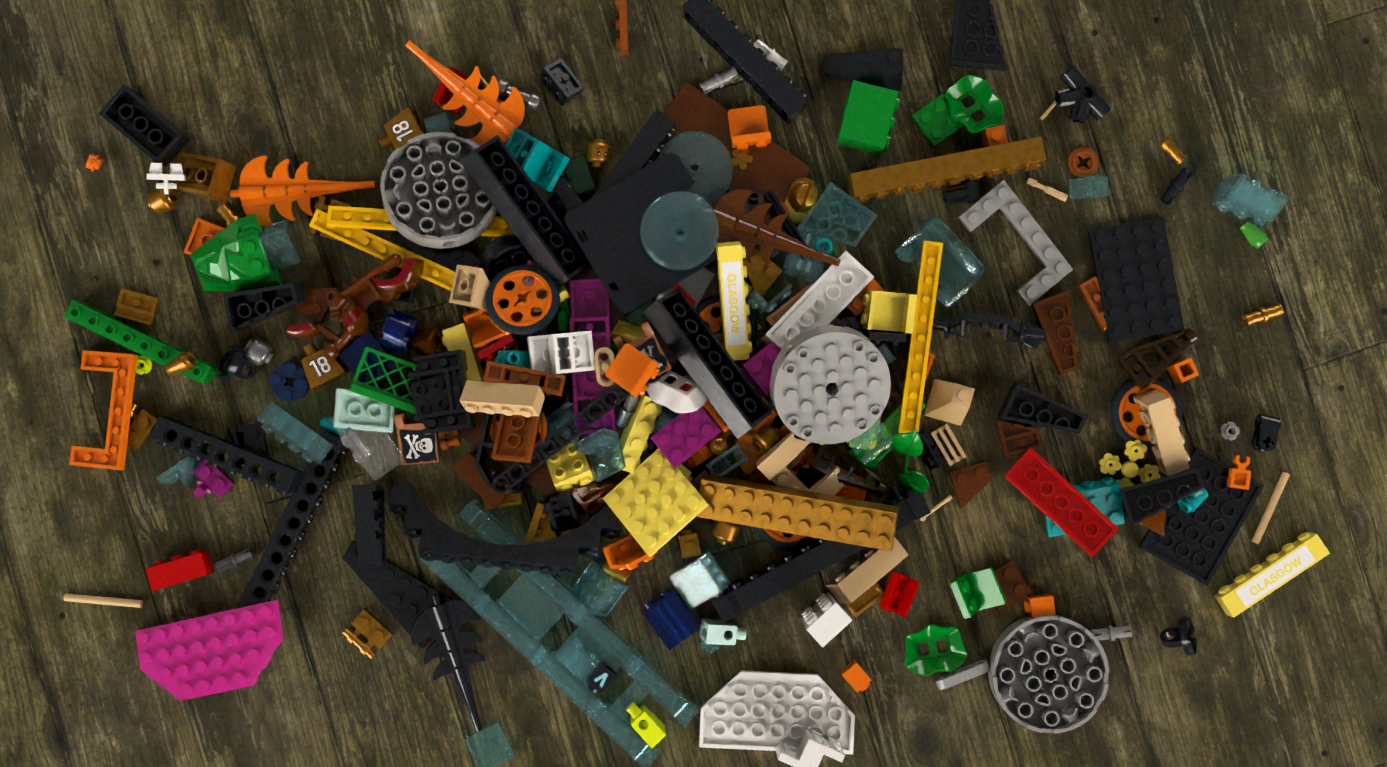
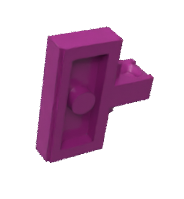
M203 460L193 471L200 478L197 482L199 486L193 494L197 498H202L207 492L211 494L214 491L220 498L224 497L236 483L219 467L210 466L207 464V460Z

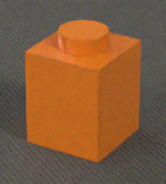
M1005 125L986 128L981 133L983 147L1008 143Z
M1191 357L1173 362L1168 368L1174 383H1183L1199 375Z
M1049 593L1026 596V601L1024 602L1025 612L1032 618L1056 615L1054 596Z
M855 659L840 671L841 675L857 693L860 690L863 692L870 686L871 678Z

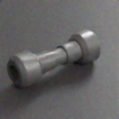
M503 79L499 80V95L510 96L512 86ZM519 91L524 103H527L529 108L533 110L539 108L542 101L540 95L535 93L530 95Z

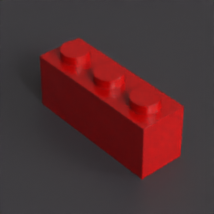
M200 549L188 552L189 556L184 558L181 554L170 557L171 561L164 563L163 560L151 563L152 567L146 569L151 590L155 591L214 573L208 551L201 552Z

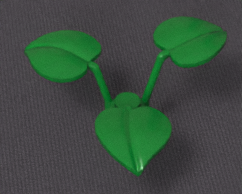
M918 430L895 434L892 437V444L878 458H875V454L869 450H848L850 455L857 458L858 461L870 470H874L877 467L876 462H880L895 447L898 453L906 454L904 473L898 474L900 484L906 489L919 492H927L929 490V481L923 474L916 471H908L909 456L917 457L923 452V444Z

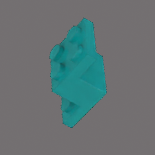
M515 127L506 143L507 148L531 181L552 192L570 158Z

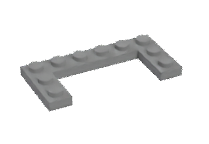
M1001 180L960 214L958 218L966 229L972 232L998 209L1002 211L1044 265V268L1016 290L1024 303L1030 306L1071 272L1073 268L1005 180Z

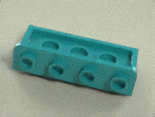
M1105 477L1101 481H1085L1079 485L1071 484L1115 525L1124 524L1122 496L1119 490L1121 485L1115 479ZM1045 515L1047 536L1054 537L1065 535V533Z

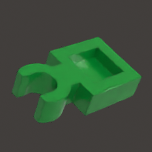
M565 298L564 301L559 303L561 311L558 312V331L570 332L571 300Z

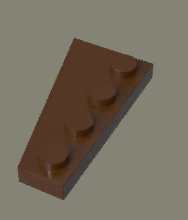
M1069 290L1031 304L1040 328L1046 329L1045 341L1059 375L1079 368L1073 336L1074 327L1071 320L1072 312L1069 304Z

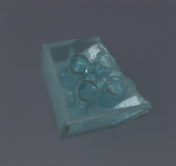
M1242 173L1219 183L1212 204L1218 206L1217 209L1221 211L1234 212L1235 216L1239 218H1250L1253 220V223L1258 225L1273 222L1289 199L1286 195L1272 188H1261V183L1256 180H1246L1247 176Z
M830 182L797 230L856 247L878 215Z

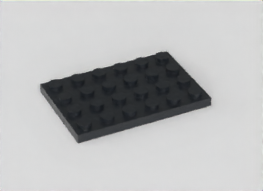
M1164 217L1088 230L1087 234L1093 267L1099 282L1101 305L1107 325V343L1184 330Z
M1194 447L1189 456L1190 461L1188 463L1190 469L1182 472L1199 468L1204 489L1208 492L1209 496L1194 512L1185 513L1180 508L1178 502L1165 508V535L1161 536L1148 529L1138 547L1208 586L1264 485L1250 478L1249 490L1227 487L1229 468L1232 467Z

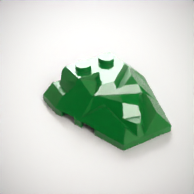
M257 214L235 220L231 225L190 254L204 291L240 292L283 285L277 268L272 270L261 242L259 233L263 232Z

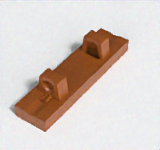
M487 361L483 380L484 382L539 386L542 378L540 388L543 393L562 397L566 376Z

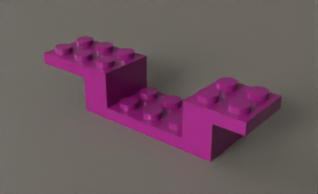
M600 279L570 280V333L592 331L594 355L599 348L607 347L611 349L610 296ZM603 353L601 359L603 361L608 360V355ZM596 369L572 372L574 416L613 386L605 387L600 385L596 378ZM604 374V380L608 381L609 378ZM607 394L606 401L609 404H615L614 394ZM594 405L591 407L590 412L593 416H599L601 408ZM615 408L581 434L616 433ZM581 417L577 418V428H584L586 425L585 420Z
M774 341L739 367L761 398L770 394L769 380L771 379L772 366L781 351ZM702 406L694 412L680 413V415L650 438L675 469L717 436L722 429Z

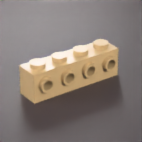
M466 381L459 401L465 410L470 413L485 412L487 414L498 413L507 416L539 417L545 395L540 386Z

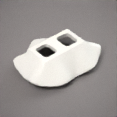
M670 370L660 379L646 384L649 386L647 392L652 401L676 413L697 411L707 400V397L691 376H681ZM669 376L677 378L672 384L664 381ZM685 383L693 386L689 391L679 389Z

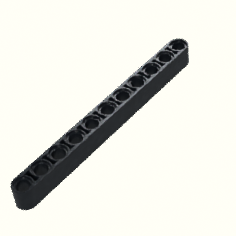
M656 353L650 358L652 360L657 356L663 358L664 365L658 368L660 369L659 372H661L667 365V359L663 354ZM618 384L612 386L534 447L533 454L539 460L536 465L515 462L498 475L492 482L494 491L499 494L507 492L631 395L630 392H624ZM613 393L616 395L617 401L615 404H609L606 401L607 394ZM597 405L601 408L599 416L591 414L590 409L592 406ZM581 417L585 420L586 425L584 428L576 427L575 420ZM561 430H567L570 433L568 440L564 441L560 438L559 433ZM546 442H551L554 445L553 452L548 453L545 451L544 444ZM518 466L523 470L521 477L513 474L514 467ZM499 479H504L507 482L505 489L498 487L497 482Z

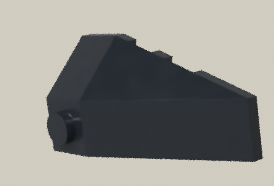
M903 48L824 55V75L843 81L853 82L854 80L901 92Z

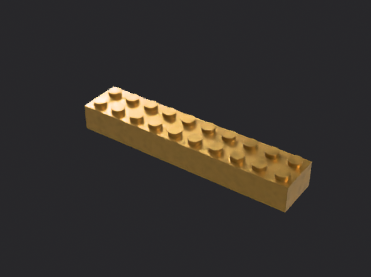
M1041 136L850 173L846 182L850 202L856 201V204L867 202L870 198L875 200L885 199L890 194L897 197L905 195V192L911 190L912 193L924 191L927 187H931V190L941 188L942 185L947 183L950 186L958 185L967 179L970 182L980 180L984 176H987V179L995 178L1003 172H1006V175H1011L1021 169L1025 171L1035 170L1036 167L1041 166V163L1046 160Z
M706 474L701 479L700 494L709 506L698 514L697 517L892 551L899 511L897 506Z

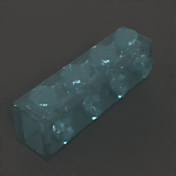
M271 401L257 418V421L263 424L261 426L263 430L269 434L273 431L276 434L274 438L283 444L287 441L289 443L287 447L295 453H298V451L302 452L301 457L309 463L315 461L320 464L334 446Z

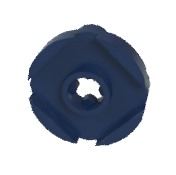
M284 363L278 366L269 378L273 393L284 401L299 400L309 390V383L304 368L295 363ZM288 377L290 379L294 378L293 387L286 385Z

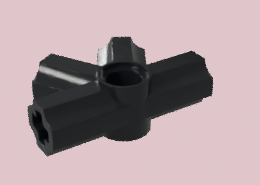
M1074 66L1061 75L1060 79L1068 88L1055 91L1054 98L1058 108L1072 105L1068 119L1075 123L1084 124L1089 112L1096 121L1109 112L1111 108L1098 95L1095 85L1088 83ZM1083 89L1087 91V97L1083 95Z

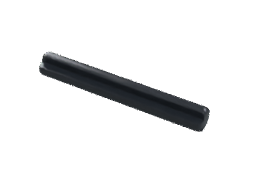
M772 190L764 194L766 202L772 204L770 208L775 216L787 213ZM787 216L782 224L787 235L806 244L790 217Z

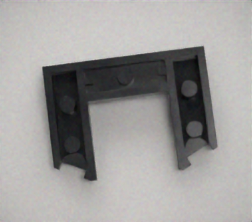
M460 349L414 357L413 360L418 361L415 373H408V378L445 374L450 409L448 411L413 416L415 422L421 420L427 430L423 431V434L475 428L474 413L466 411L459 401L467 381L466 370L468 368L465 351Z

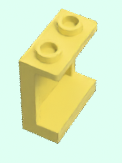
M867 290L863 296L865 310L861 315L862 328L913 334L917 295Z

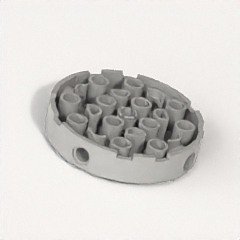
M431 132L407 140L406 144L397 148L390 155L382 171L381 196L389 221L401 235L421 246L446 249L473 241L489 227L496 215L497 209L462 163V160L478 148L479 145L468 138L466 140L453 133Z
M822 325L798 334L783 347L772 366L769 389L773 405L779 417L791 432L813 443L837 444L858 437L879 419L889 399L891 378L883 355L865 335L846 326Z
M1057 614L1034 618L1031 616L1023 617L1012 623L1001 633L990 653L988 678L991 691L1001 708L1013 720L1027 729L1040 733L1054 734L1073 730L1091 719L1097 712V708L1102 700L1104 701L1109 686V665L1104 649L1088 629L1067 617ZM1047 669H1052L1051 675L1046 677Z

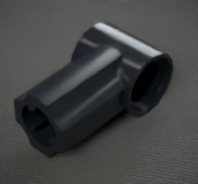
M979 180L943 189V200L946 206L963 202L972 203L982 197Z

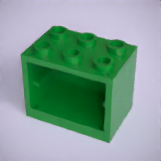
M853 80L848 91L835 144L880 155L883 150L885 151L891 139L888 132L891 131L895 123L896 117H893V114H895L900 103V98H897L898 91Z

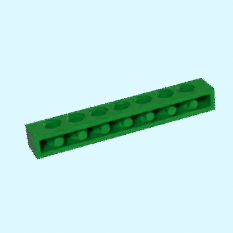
M71 300L64 315V318L164 366L181 353L186 352L82 301ZM195 356L197 365L194 366L193 370L181 372L180 374L201 384L210 385L218 367Z

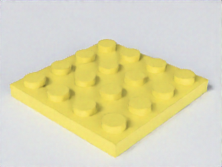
M659 448L641 463L633 474L630 473L603 497V500L650 557L709 506L678 467L674 469Z

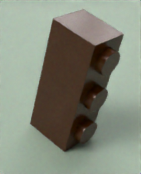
M467 452L452 469L492 508L497 509L511 493L499 494L493 488L488 487L475 464L477 453ZM488 465L486 468L494 480L497 473ZM504 479L498 480L497 484L507 487V482Z

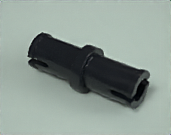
M1183 167L1177 177L1170 181V186L1160 197V200L1167 205H1171L1177 194L1184 190V185L1193 176V172Z

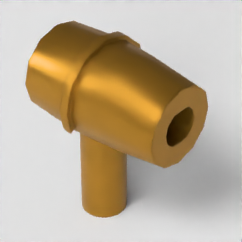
M730 429L725 433L722 430L720 435L710 440L709 446L715 455H720L727 449L726 439L731 432Z
M606 561L603 566V572L608 576L601 590L608 593L614 579L626 583L632 571L627 568L621 571L610 569Z

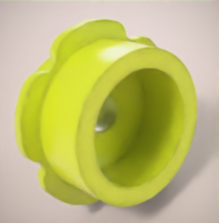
M138 356L136 373L140 375L149 373L152 369L151 360L145 358V356Z

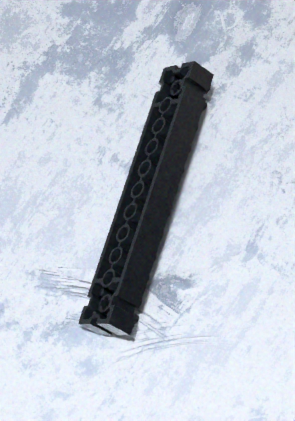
M896 485L889 488L894 498L883 502L885 505L899 507L896 531L931 513L919 491L907 489L900 493ZM815 538L816 542L812 544L806 543L798 547L799 551L793 554L792 552L784 554L781 557L782 560L777 563L775 561L769 562L764 566L765 569L760 572L758 570L752 571L748 574V578L743 581L738 579L730 585L725 575L720 577L719 581L723 588L714 592L712 603L724 623L865 547Z

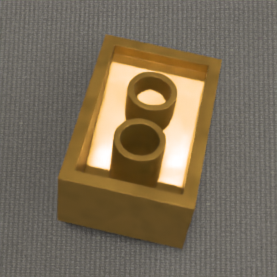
M179 152L176 164H182L183 175H186V181L171 180L170 183H177V189L173 190L226 203L237 166L217 158Z

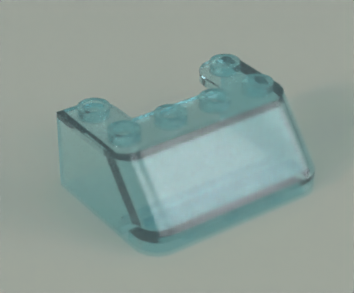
M931 216L895 252L901 261L910 263L915 259L920 266L923 241L943 243L938 284L941 287L937 290V298L942 304L949 307L974 285L984 273L985 268L979 259L940 218Z

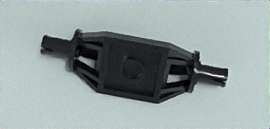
M947 312L945 319L933 318L932 330L943 331L945 339H948L949 336L966 337L968 323L971 327L983 328V325H989L990 329L1002 330V327H1004L1003 340L1006 342H1018L1020 346H1024L1026 339L1042 341L1045 339L1046 329L1029 328L1026 325V319H1023L1021 326L1004 315L964 312L952 317L951 312ZM962 325L961 332L951 331V328ZM1009 329L1019 333V338L1008 337Z

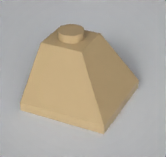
M457 265L449 303L487 310L485 298L490 282L484 270L478 267Z
M933 379L924 416L961 426L970 408L975 389Z

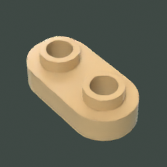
M607 347L599 348L594 355L597 381L605 387L615 383L610 379L606 381L603 378V375L615 359L613 351ZM606 353L608 360L603 361L601 355Z

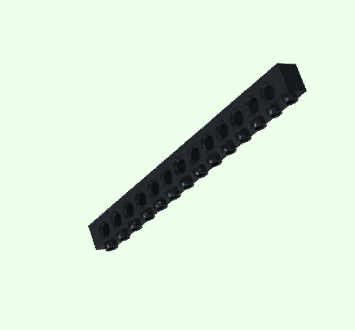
M328 430L323 431L302 474L296 493L292 494L237 608L272 601L273 594L279 591L281 587L279 582L282 576L285 577L290 568L288 564L291 559L295 558L298 552L297 546L299 542L304 540L307 534L305 529L308 524L310 525L315 518L313 513L316 507H320L324 499L322 495L325 490L329 489L332 483L331 477L333 473L338 471L341 465L339 460L349 449V445H347L348 439L339 437ZM329 448L334 452V456L331 459L326 455ZM320 465H322L325 468V474L323 476H321L318 473V468ZM311 483H314L317 487L315 493H312L309 489ZM303 500H305L308 503L307 510H304L301 507V502ZM294 517L300 522L298 527H295L292 523ZM285 535H288L291 538V543L289 545L286 544L284 541ZM277 552L281 553L282 555L281 562L276 560L275 556ZM268 570H272V571H273V573H274L273 579H270V578L267 576V571H268ZM259 587L264 588L265 596L259 594Z

